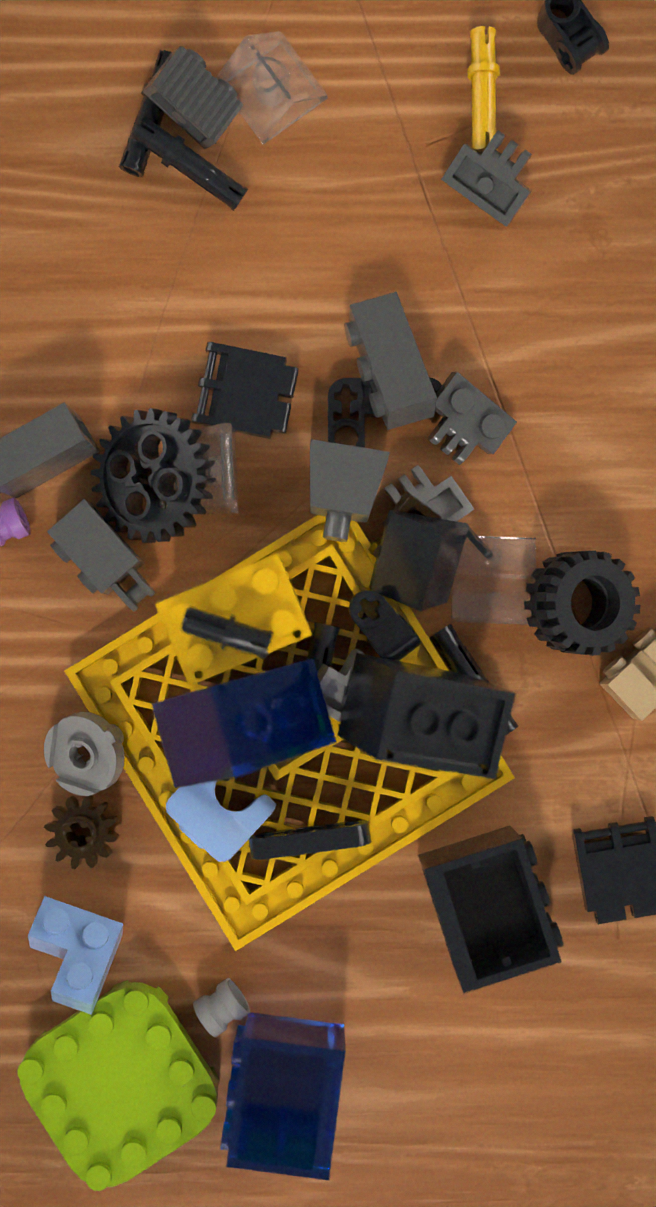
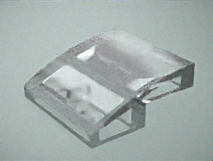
M466 536L451 590V622L529 625L526 618L532 615L530 610H524V601H530L531 593L525 592L527 583H534L535 580L531 575L536 569V538L479 536L493 553V556L487 559Z

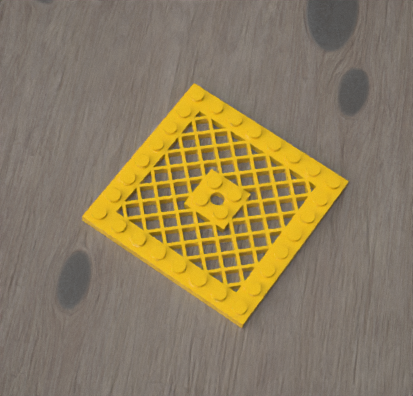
M316 515L214 579L278 553L290 580L308 570L304 590L294 589L296 595L302 597L300 605L303 612L305 613L308 598L330 603L325 624L331 625L335 606L339 605L349 608L350 605L349 601L337 599L342 577L354 596L361 591L370 590L369 585L377 558L368 550L371 544L357 521L350 522L348 541L338 542L323 538L326 516ZM330 556L337 569L318 565V563ZM314 570L336 575L332 597L309 592ZM383 596L422 641L418 647L400 661L448 670L411 608ZM362 599L359 602L362 610L358 613L360 618L363 617V613L371 619L377 616L374 609L379 604L376 600L368 602ZM159 613L64 670L88 711L104 718L109 724H114L122 730L124 735L122 743L125 757L124 770L235 951L515 778L502 756L496 779L380 761L361 752L357 747L351 750L334 746L343 740L338 736V724L340 722L325 713L320 714L313 750L287 744L290 735H285L280 731L278 719L286 712L295 713L296 708L292 707L294 698L299 697L304 668L290 675L294 655L308 657L309 651L296 648L297 642L292 643L290 647L285 646L278 649L288 652L284 674L262 670L264 659L260 657L257 659L255 668L245 665L232 668L254 674L249 696L227 691L232 669L224 672L221 689L199 684L200 682L189 686L185 680L172 678L177 656ZM308 622L309 627L314 629V623ZM356 623L353 632L342 629L338 632V635L351 638L347 658L351 651L355 649L357 639L363 641L368 639L365 635L359 634L360 628ZM297 630L295 636L299 638L300 630ZM169 656L164 676L144 671ZM336 657L332 659V663L344 665L346 661ZM260 676L281 680L255 697ZM134 677L129 694L123 683ZM142 678L162 682L158 703L137 699ZM170 684L191 689L186 710L165 705ZM198 691L219 696L214 717L193 712ZM225 697L246 702L233 711L240 723L220 719ZM137 706L156 710L151 729ZM163 712L184 717L179 738L158 733ZM191 719L212 724L207 745L186 740ZM219 726L240 730L236 751L214 747ZM246 733L262 758L242 753ZM158 741L177 745L173 764ZM184 747L205 752L203 763L218 750H221L228 758L233 759L229 779L219 777L216 785L227 787L222 805L226 810L236 812L235 810L228 809L233 789L255 794L254 799L266 794L270 798L283 800L279 821L267 818L262 826L274 828L276 831L301 828L302 826L284 822L288 804L291 802L311 807L307 827L313 826L317 809L339 814L337 823L344 822L345 815L369 821L371 843L355 848L311 853L308 856L302 854L300 856L269 859L265 877L243 872L247 852L251 853L249 839L239 849L241 850L237 869L231 859L225 862L216 860L205 849L199 848L166 812L168 799L184 784L180 776L189 778L195 772L179 768ZM324 752L320 772L299 767ZM331 752L352 757L348 778L326 773ZM359 759L380 764L376 785L354 780ZM240 761L262 766L257 786L235 781ZM387 766L408 770L404 791L382 787ZM267 768L276 781L290 773L285 793L263 788ZM415 772L434 777L411 791ZM295 774L318 779L313 799L291 794ZM324 781L346 785L341 806L319 801ZM352 787L374 792L369 813L347 808ZM380 794L400 798L376 813ZM275 859L295 863L271 878ZM245 882L258 884L259 886L250 891Z

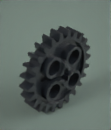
M149 408L148 412L134 410L133 417H120L122 427L112 425L108 427L112 436L111 440L100 438L99 442L105 449L104 454H93V458L100 462L101 466L100 469H94L90 472L91 475L100 478V483L91 489L93 492H102L103 497L97 502L96 506L109 508L104 520L107 522L117 521L115 526L117 533L128 532L129 540H142V543H155L156 540L157 542H170L171 536H184L183 527L195 528L197 526L193 514H206L207 511L200 502L202 499L213 498V495L205 490V484L216 482V478L206 475V469L212 467L215 461L203 458V454L209 450L210 445L196 443L202 432L196 429H189L191 422L189 419L177 418V413L163 412L153 408ZM160 441H162L163 449L159 456L158 446ZM130 461V465H131V466H130V472H129V474H128V472H127V464H128V462ZM176 478H178L179 481V489L177 493L174 490V482ZM144 497L147 502L145 511L142 506Z

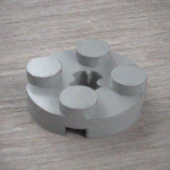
M73 713L63 718L48 731L44 743L46 764L48 768L54 767L55 772L59 776L56 781L65 790L80 796L96 794L113 785L122 773L125 759L122 745L124 735L118 726L109 724L104 718L94 713ZM82 746L86 747L90 753L91 759L87 763L82 760L83 754H78V748Z

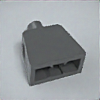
M311 439L310 513L326 516L323 538L347 542L350 522L368 521L390 452Z

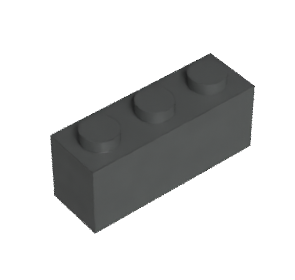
M397 292L351 304L349 322L344 323L345 334L350 347L357 346L360 357L357 358V366L362 381H369L373 393H370V402L375 417L382 416L387 430L434 417L437 397Z

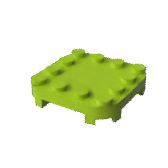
M128 980L113 985L110 991L98 998L92 1015L78 1011L46 1032L45 1030L29 1047L18 1067L17 1073L26 1100L69 1167L82 1181L87 1183L89 1188L95 1191H101L107 1187H114L129 1181L199 1135L210 1124L211 1119L216 1113L219 1079L214 1066L211 1068L208 1066L168 1004L169 996L159 986L154 988L143 982H129Z

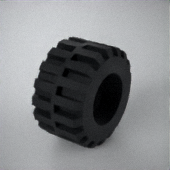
M596 550L563 552L556 554L557 557H549L543 561L544 568H536L531 575L536 579L535 582L527 583L525 592L531 593L530 601H524V610H530L532 615L526 618L529 627L538 628L534 633L538 640L547 641L546 646L553 650L595 656L600 655L601 652L609 653L615 650V644H623L628 639L625 632L627 630L634 631L637 622L633 620L634 614H640L641 605H635V597L640 596L639 587L632 586L631 582L635 577L631 571H623L624 562L620 559H611L612 554L596 552ZM583 581L591 592L592 609L586 621L580 625L572 613L571 598L575 587Z

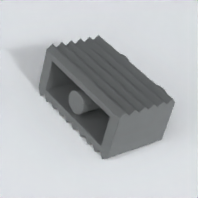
M180 46L167 57L166 61L142 92L206 149L216 144L241 110L243 104L237 100V92L228 82L222 79L217 80V78L212 76L211 72L205 69L206 63L198 53L191 49L186 50Z

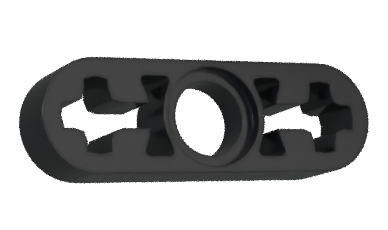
M367 820L264 832L252 835L249 838L251 859L255 860L355 848L371 843L369 821Z

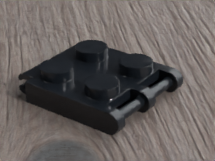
M207 342L205 351L209 352L204 378H199L198 387L202 389L197 413H192L191 422L267 439L271 438L272 431L286 434L291 404L280 402L278 399L279 396L293 398L299 369L286 366L287 360L283 356ZM221 355L216 380H213L212 376L216 357ZM209 390H213L209 415L207 416L204 414Z
M644 817V822L618 826L617 822L608 823V828L582 832L581 828L572 829L584 907L587 912L594 911L596 923L599 925L626 920L625 906L630 905L631 915L634 918L656 915V822L654 817ZM645 830V832H643V833H630V834H627L626 836H621V835H620V834H623V833H629V832H635V831ZM609 836L608 839L589 840L584 843V840Z

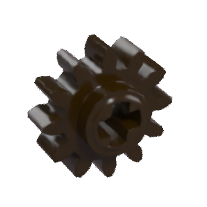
M92 795L86 796L81 805H79L76 797H69L66 800L68 811L62 806H56L52 809V813L58 821L48 822L44 826L47 831L55 833V836L45 844L46 847L59 846L61 850L57 853L55 860L59 862L67 856L72 857V869H76L81 864L83 858L86 859L87 865L93 868L98 863L96 853L107 858L112 853V850L106 842H115L120 836L114 831H109V827L117 822L118 817L110 816L106 818L103 813L107 810L108 803L104 802L95 808L92 806ZM79 825L81 828L88 827L90 834L86 837L83 835L76 836L74 829Z

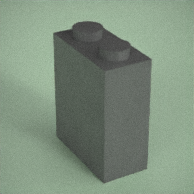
M65 402L0 438V493H5L17 499L93 456V454L100 452L82 418Z

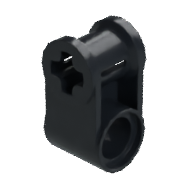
M581 0L544 1L537 18V27L556 53L561 66L569 74L574 75L580 71L581 64L595 54L602 55L609 50V40L606 32L593 18ZM551 9L562 10L566 18L556 17L552 14Z
M366 590L355 594L351 599L349 605L351 618L368 638V643L381 658L400 661L422 643L400 614L395 612L381 594ZM362 599L368 602L374 600L378 602L379 605L374 609L377 614L374 619L368 616L359 617L358 613L362 610L359 602Z

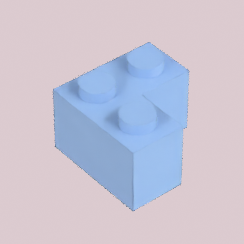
M44 896L29 931L28 940L30 948L64 959L51 989L52 1001L92 1015L121 941L123 923Z

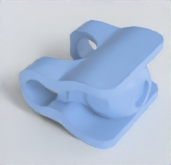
M218 750L168 799L166 812L199 848L205 849L216 860L225 862L231 859L274 811L276 803L268 795L264 794L254 799L241 811L234 812L223 808L216 800L214 791L216 782L226 770L230 759L221 750Z

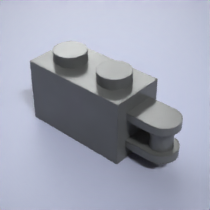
M83 499L47 531L55 540L50 544L51 548L64 562L68 563L72 560L78 566L81 572L77 577L93 594L99 590L101 594L109 595L114 590L122 601L135 612L139 608L137 604L147 595L152 597L156 593L137 571L144 564L142 559L115 531L112 525L104 520V516L91 502ZM131 575L137 583L126 592L120 584Z

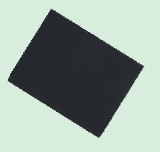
M389 510L369 585L370 590L418 611H424L447 603L469 525L457 521Z

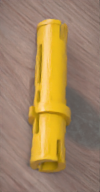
M485 26L475 27L470 31L471 65L467 68V78L471 80L472 148L479 153L481 150L483 153L496 133V79L500 75V66L495 63L496 29L490 26L487 28L486 35Z

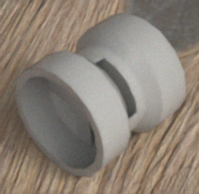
M226 978L219 983L216 991L210 996L202 995L193 1002L197 1017L213 1037H217L226 1031L228 1023L232 1020H241L250 1013V1008L244 995L230 978Z

